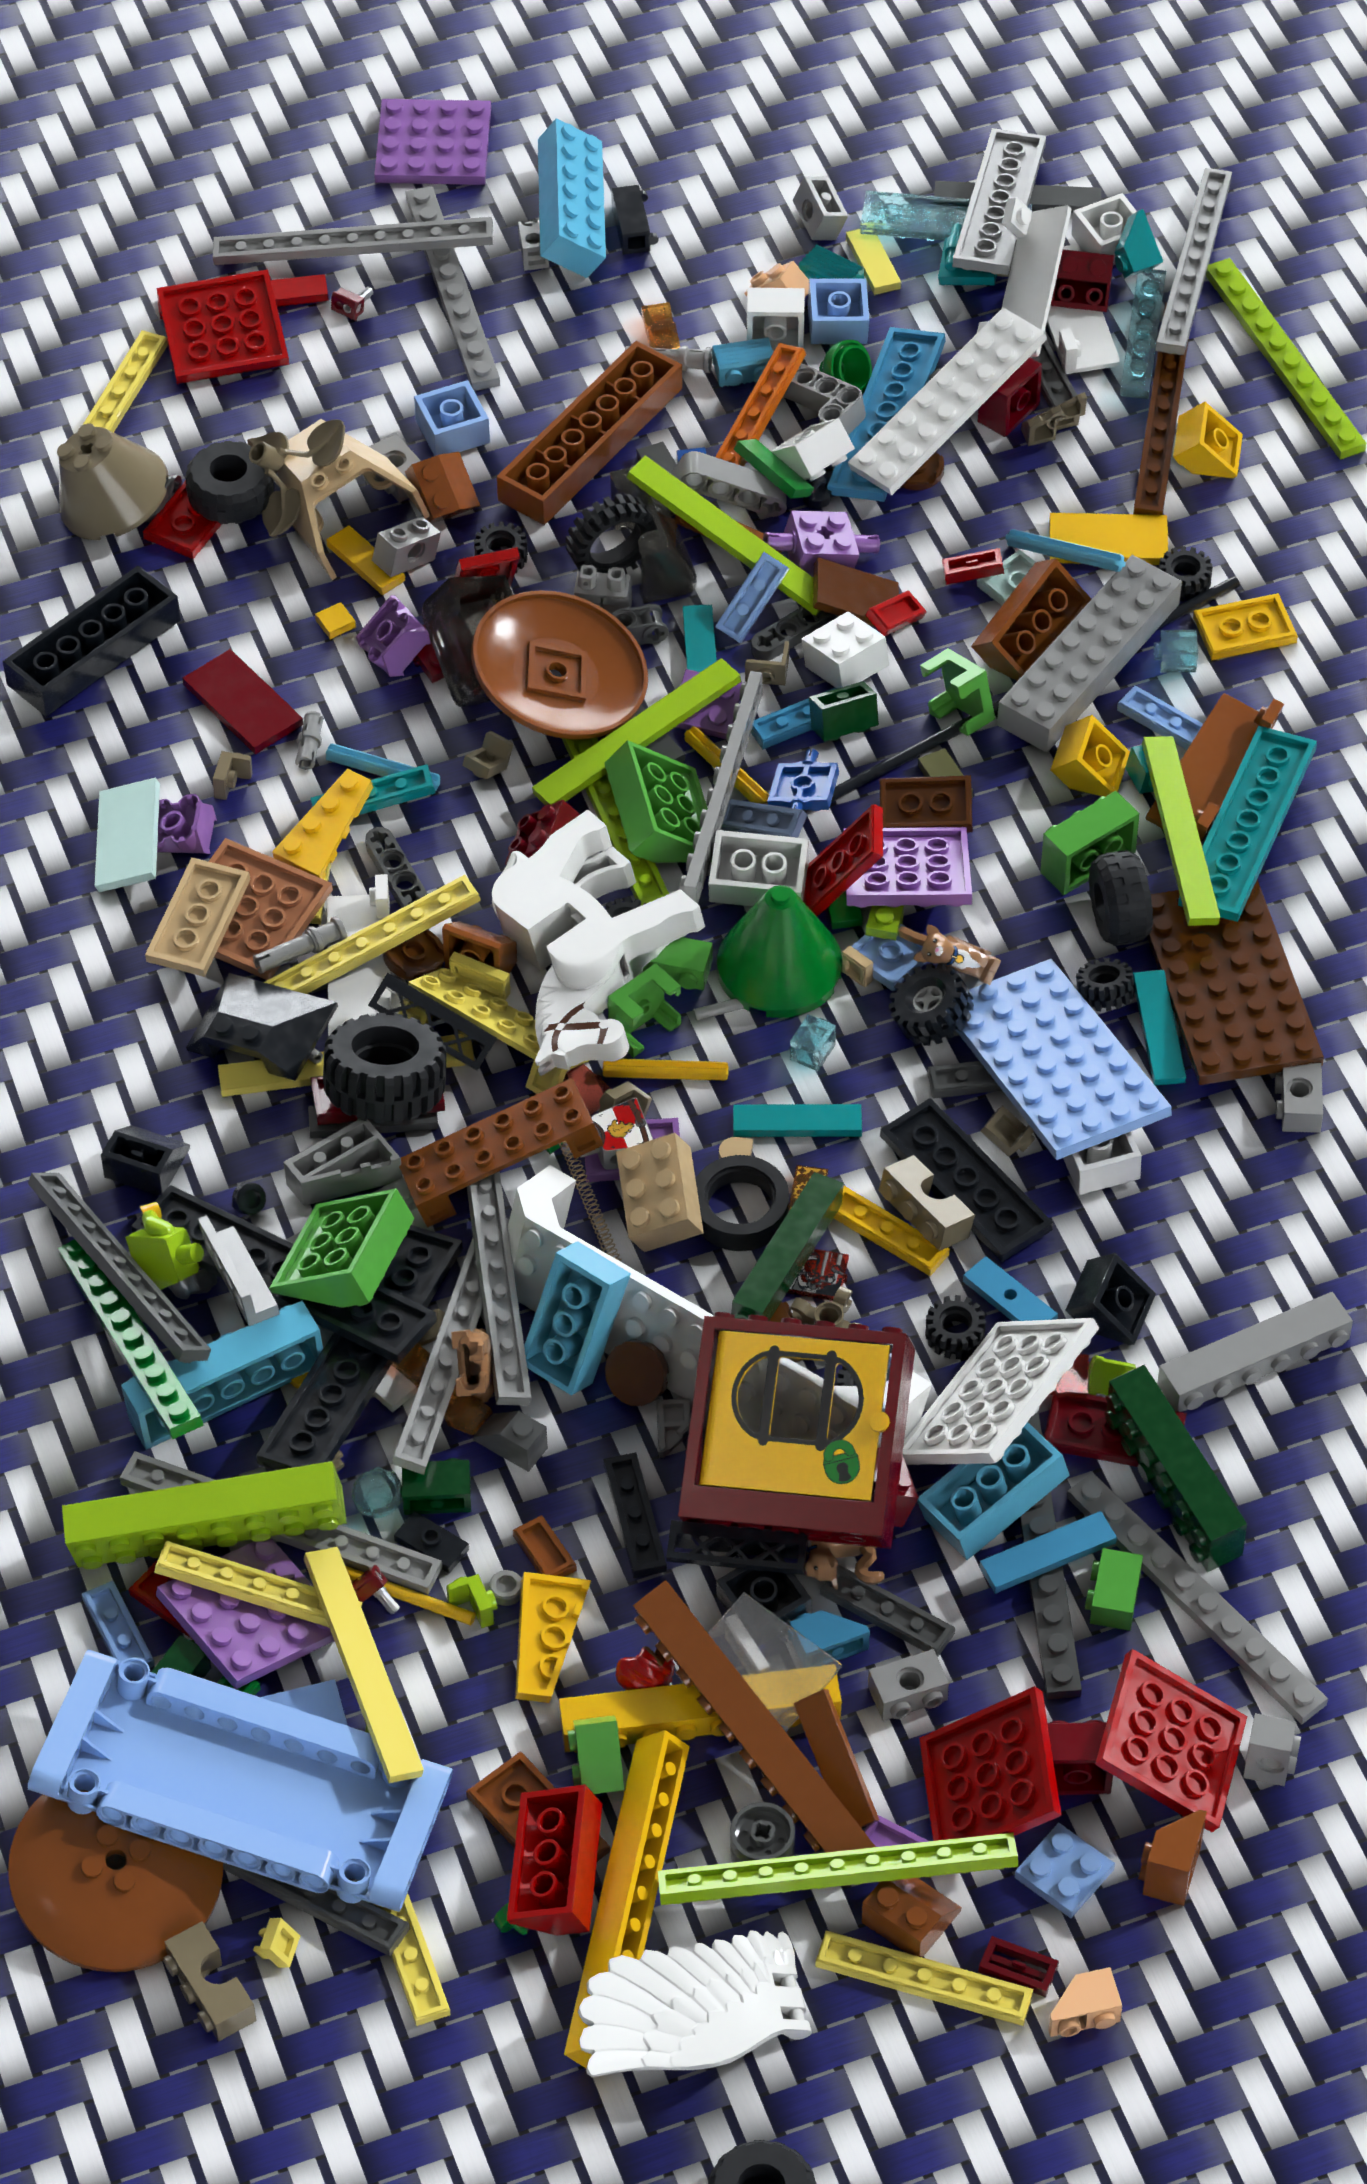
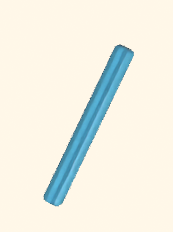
M1012 529L1009 534H1006L1005 538L1007 545L1010 547L1106 570L1120 572L1122 567L1126 565L1124 556L1121 554Z

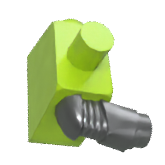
M157 1202L139 1206L143 1214L142 1223L144 1228L125 1237L131 1257L160 1290L169 1287L174 1295L181 1299H188L191 1294L209 1292L217 1283V1275L204 1269L199 1270L197 1262L202 1261L204 1257L202 1246L199 1243L191 1244L185 1228L173 1227L171 1223L163 1220Z

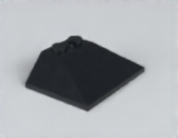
M229 973L187 1044L186 1049L187 1051L215 1058L220 1048L262 1059L269 1074L296 1081L335 1013L338 1004L335 1001Z

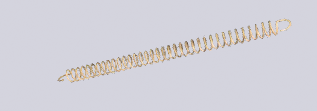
M563 1141L565 1143L562 1145L559 1143L569 1170H571L570 1166H575L574 1168L582 1166L578 1170L572 1169L571 1175H573V1179L580 1181L575 1185H577L603 1252L604 1250H609L607 1253L616 1250L608 1255H611V1257L618 1255L614 1259L621 1262L622 1259L618 1258L619 1254L616 1253L617 1249L614 1248L615 1244L612 1243L613 1239L610 1238L611 1234L608 1233L609 1229H605L607 1224H603L605 1219H601L603 1214H599L601 1209H597L599 1204H595L597 1199H593L595 1194L583 1195L585 1192L590 1190L593 1192V1190L590 1189L591 1185L588 1184L589 1180L586 1179L585 1170H581L583 1168V1165H579L581 1160H577L578 1158L570 1160L573 1155L567 1156L571 1153V1150L565 1151L569 1146H563L567 1143ZM580 1161L578 1164L572 1165L574 1162ZM580 1171H584L582 1174L575 1175ZM581 1176H586L585 1178H583V1179H581V1180H577V1179L580 1178ZM583 1181H588L585 1184L579 1185ZM588 1185L590 1186V1187L587 1188V1189L581 1190V1189H582L583 1187H585V1186H588ZM596 1200L594 1203L588 1204L590 1201ZM598 1205L596 1208L590 1209L592 1206ZM600 1210L598 1213L592 1214L594 1211ZM598 1215H602L600 1218L593 1219ZM592 1220H597L596 1222L604 1220L602 1223L595 1224L592 1222ZM594 1225H599L598 1227L606 1225L604 1228L597 1229L594 1227ZM596 1230H601L600 1232L608 1230L606 1233L599 1234L596 1232ZM598 1235H603L602 1237L610 1235L605 1239H601L598 1237ZM608 1240H612L611 1242H609V1243H607V1244H603L604 1242H606V1241H608ZM610 1245H614V1246L611 1247V1248L605 1249L606 1247H608V1246H610Z

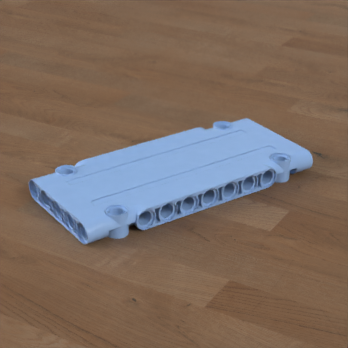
M88 1649L32 1769L28 1790L67 1802L68 1807L77 1814H88L94 1811L100 1820L114 1827L311 1892L325 1893L330 1889L336 1891L337 1896L346 1903L353 1904L363 1900L400 1912L446 1795L453 1769L422 1759L421 1764L424 1769L422 1777L388 1783L370 1733L172 1668H161L155 1674L150 1672L149 1665L140 1658H127L121 1663L119 1659ZM79 1790H87L89 1792H80ZM348 1879H356V1880H358V1881H357V1882H353V1881H350V1880H348Z

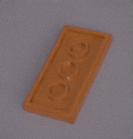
M520 1751L468 1789L466 1795L515 1849L521 1793L554 1789L555 1787ZM600 1835L597 1862L610 1853V1845Z

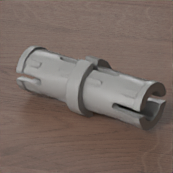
M316 711L305 713L303 729L297 738L299 749L295 764L304 770L312 769L315 766L316 752L322 742L320 732L324 718Z

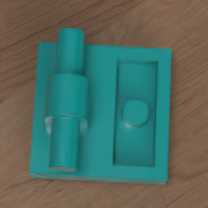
M960 223L953 224L951 235L945 238L938 274L939 285H995L997 274L952 267L953 256L962 229Z

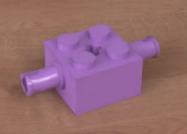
M791 511L783 533L765 532L763 535L765 543L776 551H787L789 560L812 577L814 562L818 557L855 569L859 553L878 554L880 550L879 535L854 534L847 512Z

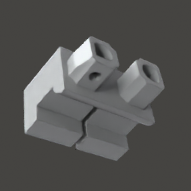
M582 565L580 571H577L574 595L602 607L603 601V609L611 614L617 609L631 608L633 600L631 575H625L623 568L612 567L608 570V573H598L593 565Z

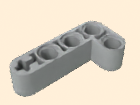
M802 363L783 396L819 412L820 423L839 418L848 435L866 417L862 392L858 387Z
M691 451L685 453L671 473L699 495L702 494L766 516H780L787 509V495L759 471L701 452Z

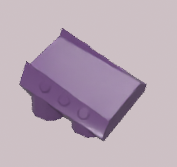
M390 595L356 636L359 646L368 652L369 660L383 669L390 677L404 676L403 671L426 644H431L428 631L395 595Z
M196 794L185 795L178 803H171L168 799L159 800L157 852L211 854L209 849L214 821H217L214 807L202 803Z

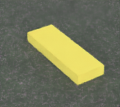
M870 226L846 232V241L858 264L864 267V276L873 294L877 295L901 289V280L874 228Z

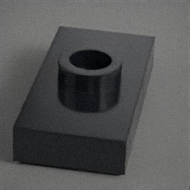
M415 1511L394 1534V1541L405 1548L441 1560L442 1570L449 1574L469 1551V1543Z

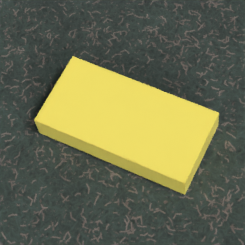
M455 951L449 958L450 971L456 972L459 979L466 983L471 982L481 986L484 992L494 997L506 1000L510 995V973Z

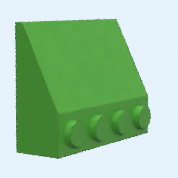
M627 740L604 764L614 794L615 804L621 818V825L626 835L628 848L634 856L654 863L687 862L688 854L694 853L693 839L695 832L701 831V812L703 809H708L696 769Z
M397 1188L316 1204L269 1287L271 1292L341 1308L354 1305L363 1306L369 1303L415 1219Z

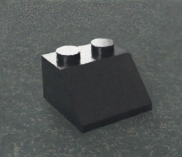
M1116 1253L1087 1260L1065 1311L1073 1319L1093 1318L1099 1327L1095 1333L1097 1335L1127 1345H1134L1156 1293Z

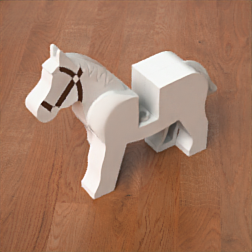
M586 810L551 834L544 845L531 857L528 858L519 851H513L505 869L492 888L493 910L500 921L504 935L517 942V953L540 971L552 963L543 979L536 1003L535 1030L540 1050L535 1058L536 1066H539L538 1072L540 1076L555 1067L569 1070L571 1066L578 1065L583 1061L599 1060L612 1062L626 1056L629 1050V1043L623 1024L615 1019L600 1020L598 1018L608 1008V996L635 978L643 967L658 957L660 952L671 942L686 936L688 933L698 932L705 927L700 906L681 889L616 917H610L596 899L607 893L629 888L636 883L631 862L612 846L607 826L589 810ZM597 852H601V853L595 855L594 857H592V858H590V859H587V858L590 857L591 855H593V854H595V853H597Z

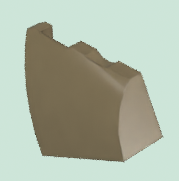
M1085 392L1024 421L1021 425V431L1027 445L1031 446L1053 441L1056 439L1057 430L1079 425L1080 416L1085 415L1087 396Z

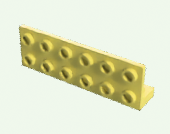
M441 968L408 982L409 986L534 1059L525 1087L536 1094L562 1083L567 1071L588 1062L583 1061L578 1065L571 1066L569 1070L555 1067L540 1076L538 1072L539 1066H536L535 1058L540 1048L536 1036L535 1020L532 1015L514 1009L508 1005L506 1000L491 996L475 983H466L457 977L456 972H452L447 968ZM403 999L405 1006L410 1005L409 1002ZM415 1007L406 1010L408 1019L413 1017L419 1019L421 1024L428 1023L426 1013Z

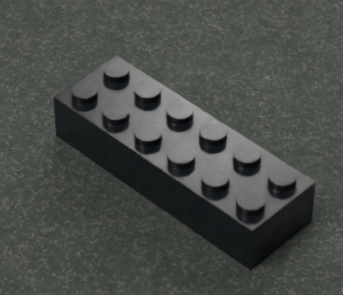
M136 566L3 661L7 686L47 717L181 621L178 596L140 566Z

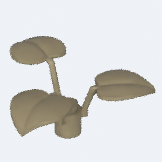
M335 419L317 426L307 439V445L310 450L306 452L289 450L288 438L281 432H271L264 436L247 440L248 445L251 446L249 452L250 461L264 468L265 474L270 476L280 487V491H275L270 495L269 503L266 509L262 511L263 523L270 537H276L287 531L296 521L301 509L299 491L294 488L287 490L286 485L276 475L282 467L285 457L287 455L306 458L312 456V461L315 465L320 467L330 465L337 459L343 447L345 436L343 421Z

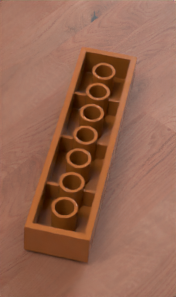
M635 341L497 475L498 501L545 525L682 390V364Z

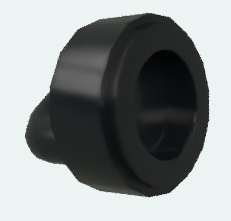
M822 476L808 482L814 489L811 496L803 497L804 503L814 509H820L829 505L831 502V491L827 488L826 478Z
M252 1182L241 1183L235 1188L232 1195V1207L238 1212L247 1215L259 1213L266 1203L264 1189L259 1184Z

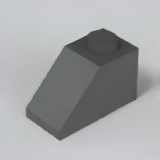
M520 1411L493 1413L473 1437L475 1442L527 1472L531 1470L548 1449L547 1427Z

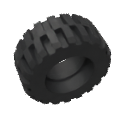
M377 1013L375 1016L365 1014L359 1016L356 1020L351 1018L345 1021L342 1026L339 1025L325 1042L323 1065L324 1091L333 1105L349 1116L353 1114L359 1120L366 1121L369 1119L374 1120L375 1123H384V1121L399 1123L406 1118L412 1120L418 1118L420 1113L426 1114L441 1100L442 1094L445 1092L446 1046L443 1044L439 1034L428 1024H421L419 1019L413 1017L410 1019L404 1018V1015L396 1013L394 1016L386 1015V1013Z

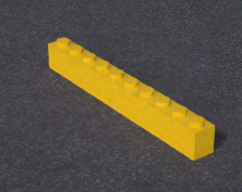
M666 1730L637 1739L564 2051L565 2056L587 2068L588 2061L592 2055L581 2050L579 2040L583 2029L590 2026L581 2020L578 2010L583 1999L591 1996L587 1992V1982L599 1973L608 1972V1961L611 1958L623 1955L639 1960L644 1953L659 1887L658 1871L663 1869L690 1748L689 1745Z

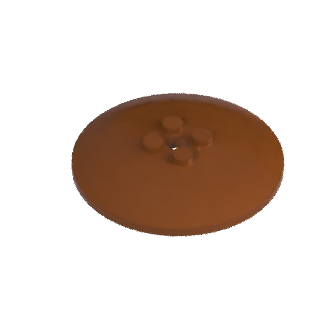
M540 590L509 596L495 604L485 613L476 628L472 640L471 659L473 669L486 695L511 719L533 731L548 736L564 739H591L610 734L635 716L646 695L648 687L647 664L644 654L632 633L607 610L575 595ZM550 670H557L562 676H555Z
M79 1790L80 1792H89L87 1790ZM42 1794L25 1813L13 1837L9 1854L8 1877L11 1896L20 1919L31 1935L44 1948L57 1957L82 1968L104 1972H126L162 1962L163 1957L167 1955L164 1941L201 1921L206 1925L219 1898L223 1878V1862L114 1827L100 1820L94 1811L88 1814H77L68 1807L67 1802ZM114 1854L121 1855L125 1858L126 1864L119 1870L110 1869L106 1865L108 1857Z

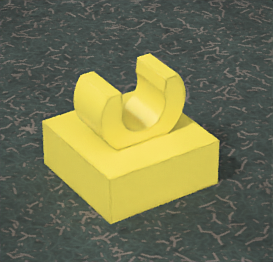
M270 1918L267 1927L261 1929L258 1933L263 1938L261 1945L254 1946L253 1951L262 1959H270L278 1968H288L291 1966L300 1935L282 1918Z

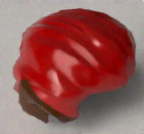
M644 1646L637 1656L624 1657L618 1661L616 1680L625 1690L667 1686L672 1682L675 1663L673 1659L667 1662L657 1649L653 1652L649 1647Z

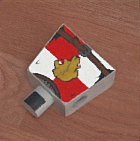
M637 1097L591 1117L604 1145L580 1156V1158L598 1154L604 1169H618L617 1151L653 1140Z

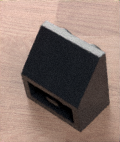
M132 1125L115 1130L101 1153L104 1178L160 1196L169 1187L190 1149V1144Z

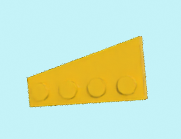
M347 768L272 851L274 859L324 879L328 864L333 863L338 854L337 848L341 840L346 839L350 832L349 826L353 818L358 817L373 789L371 780Z
M531 1572L523 1573L521 1580L515 1699L550 1703L591 1580Z

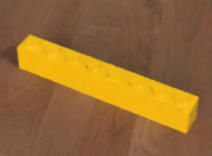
M835 1665L742 1676L782 1727L791 1728L801 1724L794 1702L823 1689H828L838 1716L841 1719L842 1700ZM684 1684L559 1699L565 1752H570L567 1731L574 1730L573 1720L615 1715L617 1720L620 1748L635 1744L637 1739L663 1730L668 1731L680 1740H690L696 1736L724 1735L718 1728V1725L722 1723L715 1712L708 1715L696 1700L701 1694L694 1685L687 1688Z

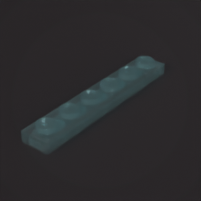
M1151 269L1137 274L1120 396L1149 399L1166 270Z

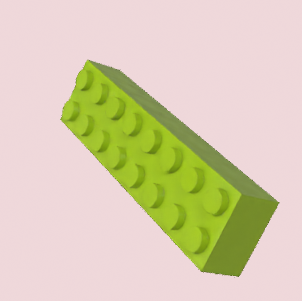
M333 1461L62 1505L65 1544L78 1568L83 1567L84 1569H97L104 1563L111 1562L128 1564L136 1561V1558L147 1556L159 1558L166 1541L201 1551L204 1547L208 1546L231 1547L236 1545L238 1541L251 1539L255 1542H261L275 1535L298 1536L303 1534L305 1530L318 1528L319 1530L328 1531L336 1529L338 1525L347 1524L343 1488Z

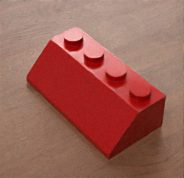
M586 1784L521 1793L507 1921L510 1924L556 1936L590 1932L603 1804Z

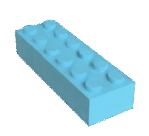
M556 118L538 138L540 256L588 278L606 258L602 141Z
M303 1301L293 1305H286L279 1310L280 1314L252 1326L248 1325L233 1333H226L218 1340L207 1344L211 1348L208 1361H193L191 1363L179 1362L177 1359L167 1361L201 1415L203 1423L290 1383L291 1379L310 1371L322 1352L323 1345L320 1329ZM134 1376L121 1384L129 1421L145 1449L147 1450L170 1439V1434Z

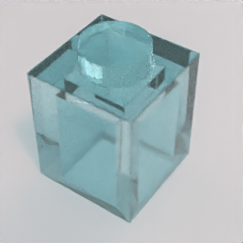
M1160 630L1159 642H1154V660H1159L1160 673L1196 672L1198 660L1197 630Z
M807 1014L790 1041V1060L819 1071L836 1045V1025L831 1024L826 1019Z

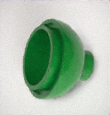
M843 340L834 344L829 349L820 364L819 371L858 387L863 394L872 374L870 356L861 343L856 340Z

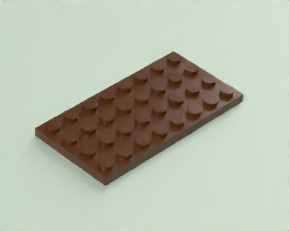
M1258 879L1238 922L1220 917L1219 925L1188 926L1184 909L1178 906L1179 890L1151 894L1153 926L1147 939L1158 970L1165 971L1172 1010L1198 1084L1204 1085L1283 1072L1285 1067L1321 1063V1066H1323V1053Z

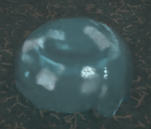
M374 1467L369 1472L361 1474L353 1483L351 1498L361 1514L370 1518L380 1519L393 1514L400 1506L402 1485L393 1470L388 1471L380 1467Z

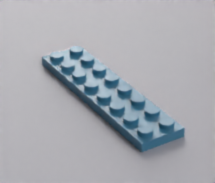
M895 327L889 328L863 394L866 417L848 435L855 449L846 454L848 458L846 461L835 466L827 486L828 490L831 491V495L885 501L888 493L850 470L848 461L929 382V375L935 371L946 342L945 333Z

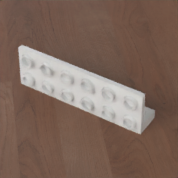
M1017 197L1010 198L1006 202L1002 224L1017 237L1002 308L1007 309L1045 332L1072 209L1065 205L1032 212ZM989 321L979 322V326H978L977 333H978ZM1041 346L1030 356V358L1039 356Z
M1077 244L1063 246L1064 250L1081 251ZM1050 306L1047 325L1062 368L1066 374L1120 365V359L1103 312Z
M387 874L375 875V887L369 888V895L329 896L327 898V923L330 922L332 917L337 916L345 927L347 937L390 915ZM383 954L328 983V1000L335 1001L338 1004L335 1013L328 1023V1037L339 1025L342 1026L345 1021L351 1018L356 1020L361 1015L375 1016L379 1013L369 1007L368 1004L387 972L391 974L383 960ZM385 989L377 1003L388 1010L392 1009L391 992Z

